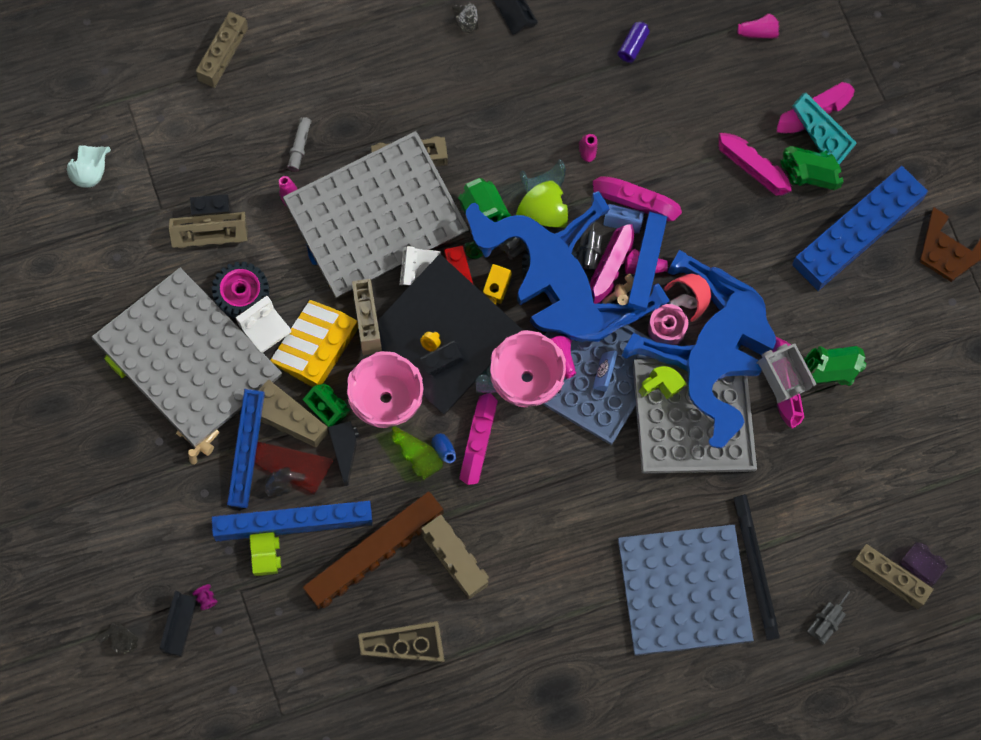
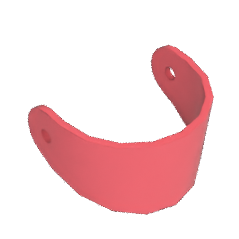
M687 274L672 280L663 290L667 291L676 282H682L692 289L697 299V310L690 319L693 322L709 306L711 291L704 278L695 274Z

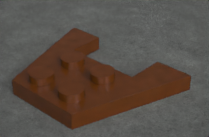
M933 207L919 262L952 282L981 261V238L971 251L940 230L947 222L949 216Z

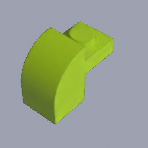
M660 366L654 368L649 374L650 377L641 383L642 387L639 393L642 397H645L656 388H659L668 400L680 392L687 383L675 369Z

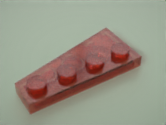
M257 442L254 464L315 494L333 459Z

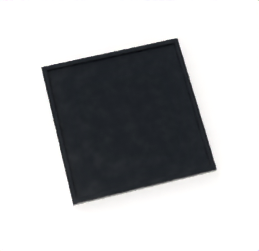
M441 254L430 263L377 321L382 351L394 352L406 358L418 368L422 377L423 395L444 415L491 366V355L494 349L507 337L523 331ZM426 332H437L440 335L439 339L441 342L438 348L456 341L465 357V361L458 362V365L455 364L451 368L448 367V370L445 369L441 373L434 375V377L430 376L420 360L421 357L430 353L421 345V337Z

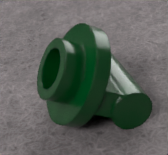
M475 242L465 243V253L469 258L478 259L482 257V250Z

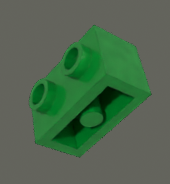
M320 384L313 386L303 398V401L328 427L338 425L350 410L347 408L345 401L333 393L334 391L329 385Z

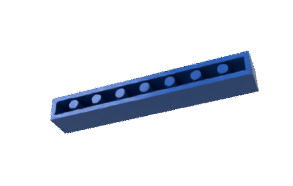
M370 501L212 517L215 541L250 538L252 534L274 532L275 535L373 525Z

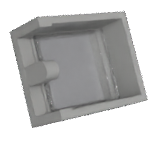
M784 344L778 347L776 352H772V350L767 351L761 355L762 359L756 362L760 365L772 388L777 403L806 392L817 385L796 344L790 346Z

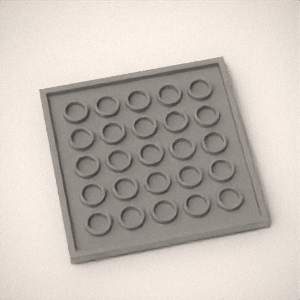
M656 359L633 360L642 473L754 472L757 470L747 376H726L713 385L712 392L714 396L739 410L743 415L744 424L723 448H712L709 445V439L713 435L714 419L702 413L691 402L688 394V372L678 366L665 364ZM660 366L675 369L687 383L680 392L668 400L659 388H656L645 397H642L639 393L642 387L641 383L650 377L649 374L654 368Z

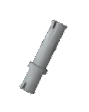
M305 117L299 120L294 145L290 149L291 156L287 169L293 172L299 171L301 158L305 154L304 147L311 120Z

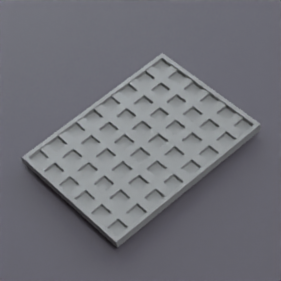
M416 131L283 197L335 298L353 290L352 281L373 280L402 265L403 247L410 246L416 249L432 250L469 230Z
M181 267L92 336V340L194 448L242 409L244 389L258 391L268 379L274 383L282 376V372L263 352L257 349L253 342Z

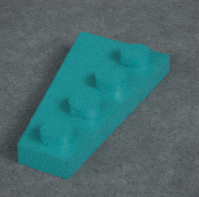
M803 93L792 106L820 153L827 150L828 155L833 154L838 164H840L857 142L807 93Z

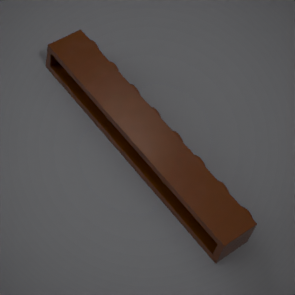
M428 491L303 586L304 592L318 609L321 607L326 608L333 602L332 599L335 596L345 594L349 590L348 586L363 580L364 574L369 570L371 572L376 570L380 566V562L385 558L387 560L392 558L396 554L395 551L399 547L404 548L410 544L411 538L416 534L420 536L422 528L438 516L443 515L444 509Z

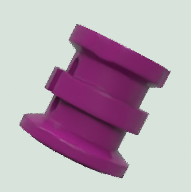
M210 584L204 585L192 593L193 596H197L196 600L201 604V610H207L218 603L213 598V592L209 590L211 588Z

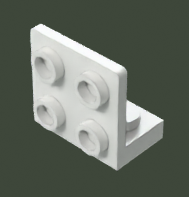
M410 246L403 247L400 285L410 286L441 252L416 249Z
M268 296L236 317L239 327L260 352H265L291 333V329L276 312Z

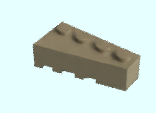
M269 379L258 390L265 392L261 415L262 423L269 424L277 428V430L286 432L314 447H317L329 434L328 427Z
M442 515L422 528V538L468 599H471L488 586V575L483 569L480 570L474 556L466 551L464 543L459 537L457 538L452 527L445 521Z
M438 621L358 634L362 656L444 662Z

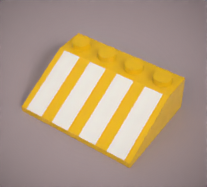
M309 300L292 326L291 333L284 338L270 361L276 367L311 387L323 384L357 332L358 321L339 310Z

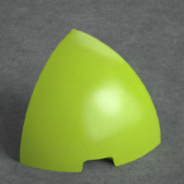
M546 181L532 188L522 199L516 215L530 217L543 226L566 228L568 224L567 205L563 204L561 199L563 192L554 181Z

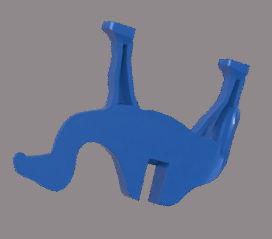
M599 191L594 192L592 195V206L583 215L573 220L565 230L556 234L549 232L538 222L524 215L510 216L498 222H493L479 210V206L476 203L470 204L466 210V218L473 240L482 250L485 257H488L492 250L504 241L513 237L520 238L526 244L529 252L530 267L519 288L517 301L519 305H522L545 291L552 302L551 306L531 317V324L538 330L560 333L574 341L599 342L621 327L653 313L655 309L670 302L661 286L657 283L652 287L646 311L628 307V304L593 303L587 275L579 261L571 253L574 245L587 228L598 220L600 216L607 214L610 209Z
M679 250L668 273L671 275L677 273L695 274L704 278L710 287L711 300L720 311L705 324L698 335L696 345L677 346L658 343L633 333L621 356L627 359L636 354L645 355L662 363L675 365L688 372V394L691 402L702 413L714 419L713 435L709 439V445L712 448H723L743 427L744 418L735 407L720 401L714 396L712 392L713 385L726 376L759 375L762 371L760 365L756 363L759 360L738 349L740 345H743L762 355L767 351H773L776 337L766 318L764 300L754 288L732 277L722 269L710 268Z

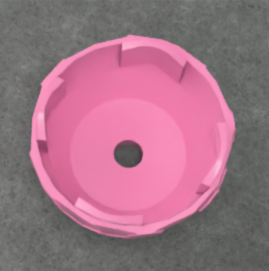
M521 331L507 337L494 349L491 355L490 378L498 394L509 403L520 407L537 406L550 401L561 390L566 372V359L562 349L543 334L534 331ZM528 373L533 379L530 382H524L521 378L522 375Z
M376 352L361 360L348 376L347 394L350 407L362 421L379 428L397 426L414 416L421 405L423 383L418 368L406 358L394 352ZM388 394L392 399L390 402L384 403L381 401V396Z

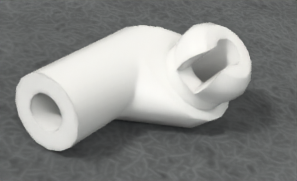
M682 294L672 299L669 304L694 309L697 307V300L692 296Z

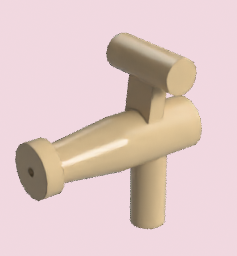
M631 274L625 276L627 283L616 285L614 292L606 297L602 303H612L617 299L620 305H626L629 301L627 293L631 290L633 276Z
M177 430V433H176V434H177L178 436H180V437L183 436V435ZM218 430L203 440L195 449L189 450L188 455L191 464L197 463V455L200 451L207 456L212 453L214 446L210 443L219 434Z

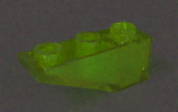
M396 426L392 427L391 438L396 445L400 444L403 449L401 451L402 455L407 461L410 460L414 465L412 469L417 477L421 476L425 480L443 468V462L432 446Z

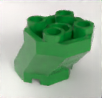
M794 146L785 148L783 159L780 162L782 168L787 170L792 185L797 184L800 186L807 183L831 190L841 188L844 182L843 177L839 178L838 175L841 173V168L833 154L828 155L827 150L817 153Z
M481 178L475 179L465 184L463 188L465 190L464 193H460L458 197L465 214L469 205L476 203L479 206V210L493 222H498L511 216L491 181L486 182Z
M819 346L818 349L813 348L804 358L816 384L837 382L841 385L851 386L855 377L864 371L867 365L864 361V351L858 346L828 350Z

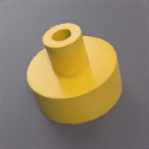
M426 332L420 339L421 345L430 352L436 350L441 344L440 335L437 332Z

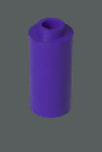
M645 23L633 24L618 52V56L622 60L629 63L634 62L650 32Z

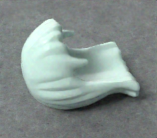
M79 146L77 161L72 159L67 165V173L71 182L80 187H93L98 184L104 173L105 155L110 152V147Z

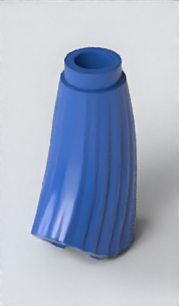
M436 434L431 442L433 451L441 461L453 463L456 459V454L452 443L445 434Z

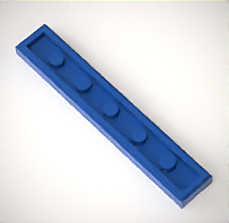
M653 212L648 214L628 307L642 311L647 309L667 216Z
M244 389L227 503L229 506L248 508L265 395L264 391Z

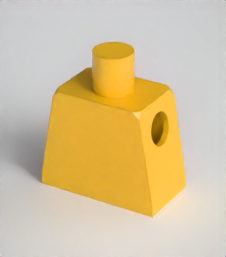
M495 264L491 267L483 294L495 305L496 303L501 304L512 278L511 270ZM497 289L498 292L493 293L492 290Z

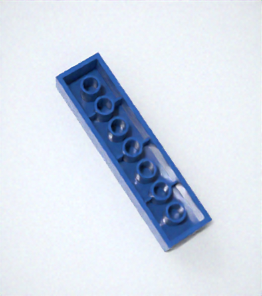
M903 166L899 167L798 254L792 264L793 267L819 291L923 201L928 191Z

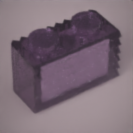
M915 542L899 563L921 581L932 587L948 566L942 557L935 556L929 552L928 546Z

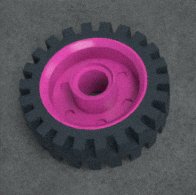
M234 262L235 265L228 264L227 268L223 267L221 273H217L216 279L213 280L212 292L216 305L233 319H236L237 316L264 297H269V284L265 274L258 267L251 263L248 265L247 262H242V264ZM239 288L246 289L243 293L236 292Z

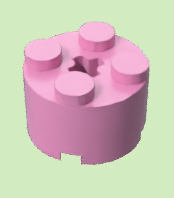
M673 304L662 305L655 309L650 317L648 334L651 339L658 343L678 345L686 334L688 318L680 307Z

